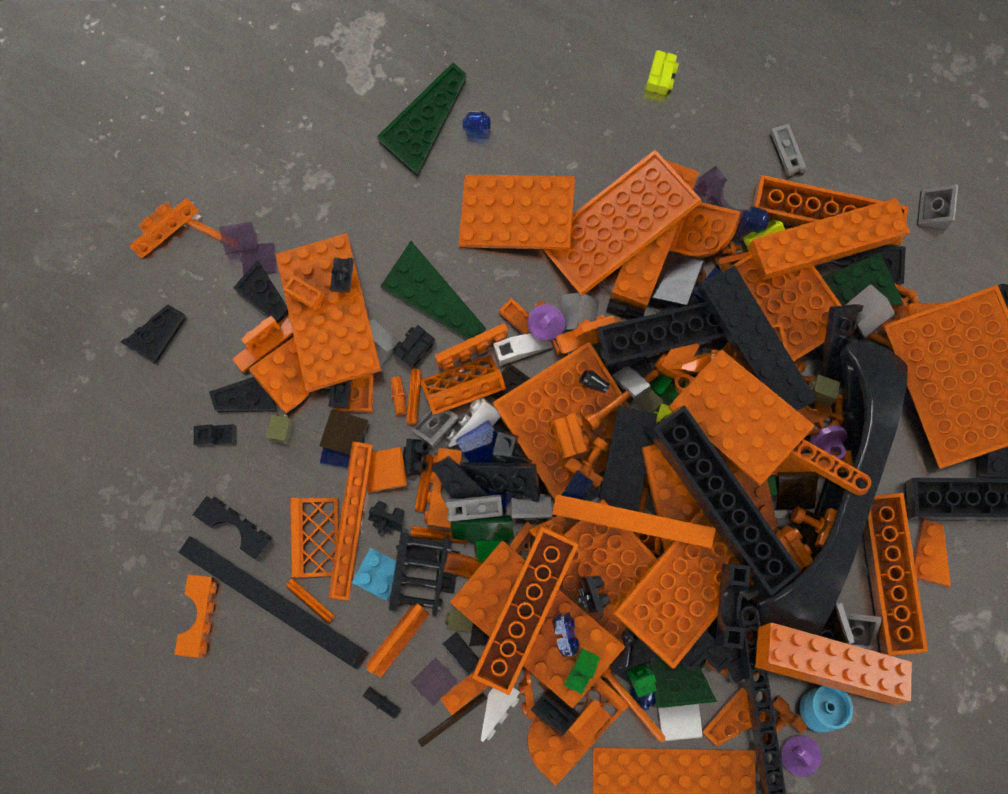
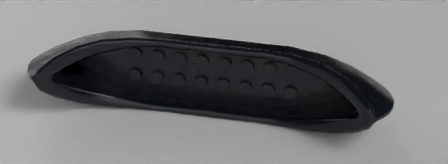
M858 342L847 344L841 349L839 354L843 382V411L849 408L859 409V412H861L862 432L860 437L851 438L845 423H843L841 428L843 427L847 432V439L843 446L846 451H852V467L867 474L871 479V486L866 494L858 496L826 478L815 514L824 517L827 509L838 510L831 531L819 554L816 557L811 555L813 561L810 565L804 567L801 573L772 596L761 595L754 600L753 607L757 609L759 618L765 625L775 623L819 636L839 598L851 569L895 438L903 408L908 365L898 355L886 347L873 343ZM846 472L837 473L841 478L848 477ZM858 480L855 482L858 488H866V484L863 481Z

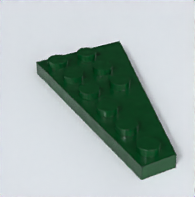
M454 62L377 136V139L416 174H418L466 79V73Z
M410 241L381 284V288L466 340L485 332L486 327L416 245Z
M881 253L822 276L842 306L847 304L870 284L888 299L890 305L902 306L904 304Z
M660 657L650 661L651 670L657 681L654 682L656 686V691H654L656 708L717 702L700 664L690 673L681 662L673 669Z

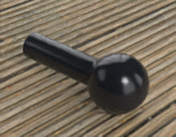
M626 628L621 634V638L626 646L622 653L621 666L629 667L632 644L637 640V636L629 628Z

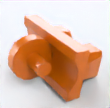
M730 241L727 248L722 249L723 254L729 253V255L714 258L715 264H719L720 270L723 272L732 266V261L738 262L750 255L751 252L736 253V251L742 250L741 245L735 246L734 242Z

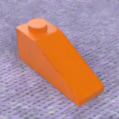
M712 350L711 353H703L670 365V370L698 375L720 350Z

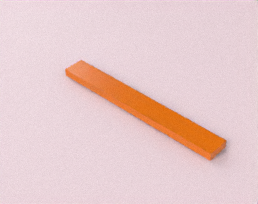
M352 442L328 598L349 601L372 444Z
M557 494L552 513L553 515L712 548L716 528Z

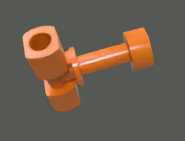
M596 437L593 442L595 448L586 461L582 460L579 462L570 456L563 467L574 474H580L585 478L584 481L598 488L603 477L594 472L595 467L592 465L601 451L606 452L610 445L601 438Z
M796 507L791 515V521L797 524L804 522L815 527V532L819 533L815 546L822 549L838 510L827 509L824 518L817 520L806 515L805 509Z
M777 695L772 700L773 708L779 713L777 715L779 720L775 723L777 733L784 726L789 727L790 725L800 734L807 729V725L802 720V717L799 714L795 715L789 709L790 705L780 695ZM765 733V734L763 735V737H762L763 743H765V742L768 741V739H769L768 733Z

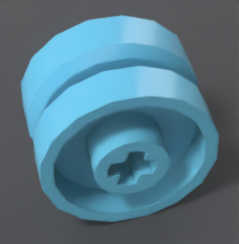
M820 686L809 690L803 695L800 701V714L808 728L814 732L826 733L844 728L850 723L853 716V704L847 692Z

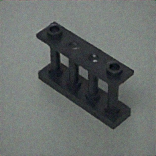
M401 528L389 610L397 611V606L402 604H419L420 606L431 607L432 616L436 617L437 611H441L442 599H439L446 554L451 552L452 541H449L448 535L444 534L443 542L412 538V535H409V529ZM418 546L442 550L440 561L409 557L406 554L407 547ZM413 565L439 569L437 581L408 577L406 574H403L404 566ZM407 584L435 588L434 600L404 596L403 593H400V587Z

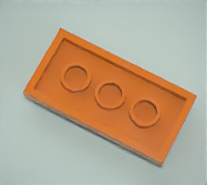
M506 324L498 325L436 354L435 361L439 371L442 369L447 371L460 361L464 363L477 353L478 355L484 354L489 350L488 348L493 346V343L507 339L508 328Z

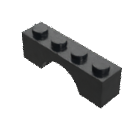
M206 496L192 515L211 528L222 523L235 525L241 535L240 549L259 562L273 543L269 540L270 535L262 529L259 532L253 529L255 524L246 518L243 521L237 517L239 515L238 512L231 507L228 510L222 507L223 502L215 496L212 499Z
M722 564L715 645L743 649L745 627L741 621V601L745 590L749 587L750 566Z

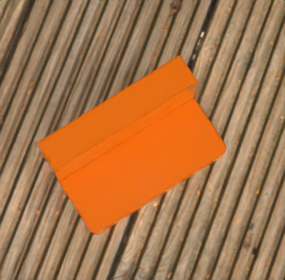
M592 699L567 730L583 746L590 742L611 716L600 706L601 704L596 699Z

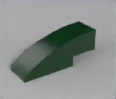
M510 515L451 521L453 539L467 541L514 539L513 520Z

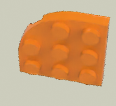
M702 202L681 219L669 249L670 252L697 258H704L718 253L732 240L742 213Z
M294 337L249 368L250 373L284 414H287L303 402L310 394L305 389Z
M537 715L533 719L528 733V748L534 764L555 786L597 741L593 737L586 746H583L568 731L560 737Z

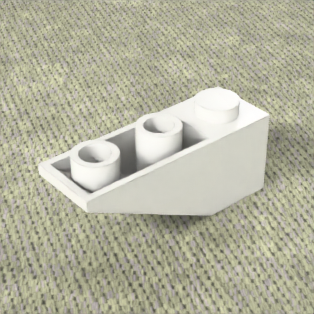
M531 333L493 343V350L499 366L553 348L551 342L540 341L532 336Z
M484 397L474 400L467 413L462 414L456 426L447 432L444 440L449 447H452L491 429L500 418V415L494 405Z
M514 687L510 695L494 688L489 692L481 735L482 742L485 739L488 741L496 732L493 729L498 722L502 724L508 716L506 713L507 709L510 706L514 708L520 700L518 696L520 692Z

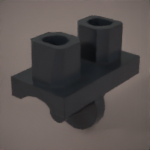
M334 258L331 270V292H350L354 264L353 258Z
M406 439V447L403 449L405 474L420 475V472L427 471L428 463L427 461H421V453L428 452V443L422 442L419 439Z
M378 501L374 507L371 506L368 520L373 521L372 526L379 528V535H382L384 531L391 533L392 529L401 532L404 522V510L395 508L392 514L387 513L388 505Z
M583 576L578 578L581 588L577 589L579 596L574 598L575 603L582 602L583 608L588 607L590 613L603 612V608L610 604L606 593L600 595L597 593L596 589L603 586L602 577Z

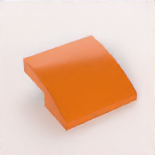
M402 447L371 453L367 493L407 486Z

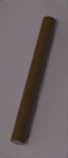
M481 693L420 738L418 742L421 747L486 701L488 698L485 694Z

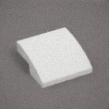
M699 704L658 708L660 730L666 737L665 741L702 738Z

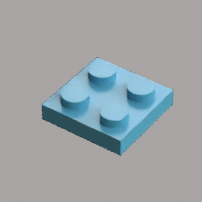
M370 548L352 583L387 601L391 595L396 561Z

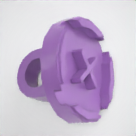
M549 304L539 305L528 316V330L536 339L551 342L556 340L557 335L563 333L565 318L555 306Z
M840 425L827 426L818 431L819 434L816 437L815 435L811 437L809 441L811 444L829 454L832 451H838L840 455L835 457L842 461L844 460L846 450L843 443L847 439V432L843 427L841 428Z
M803 735L792 736L781 746V763L791 774L800 777L809 776L816 772L820 766L822 758L820 748L810 737Z

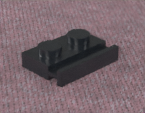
M549 688L531 708V711L560 737L567 732L580 715Z

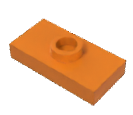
M292 275L282 289L284 293L313 310L316 309L325 296L324 292L295 275Z
M510 298L498 310V313L522 335L529 334L530 331L527 325L529 313L514 299Z
M450 552L446 555L444 572L470 578L484 561L478 562L477 558Z

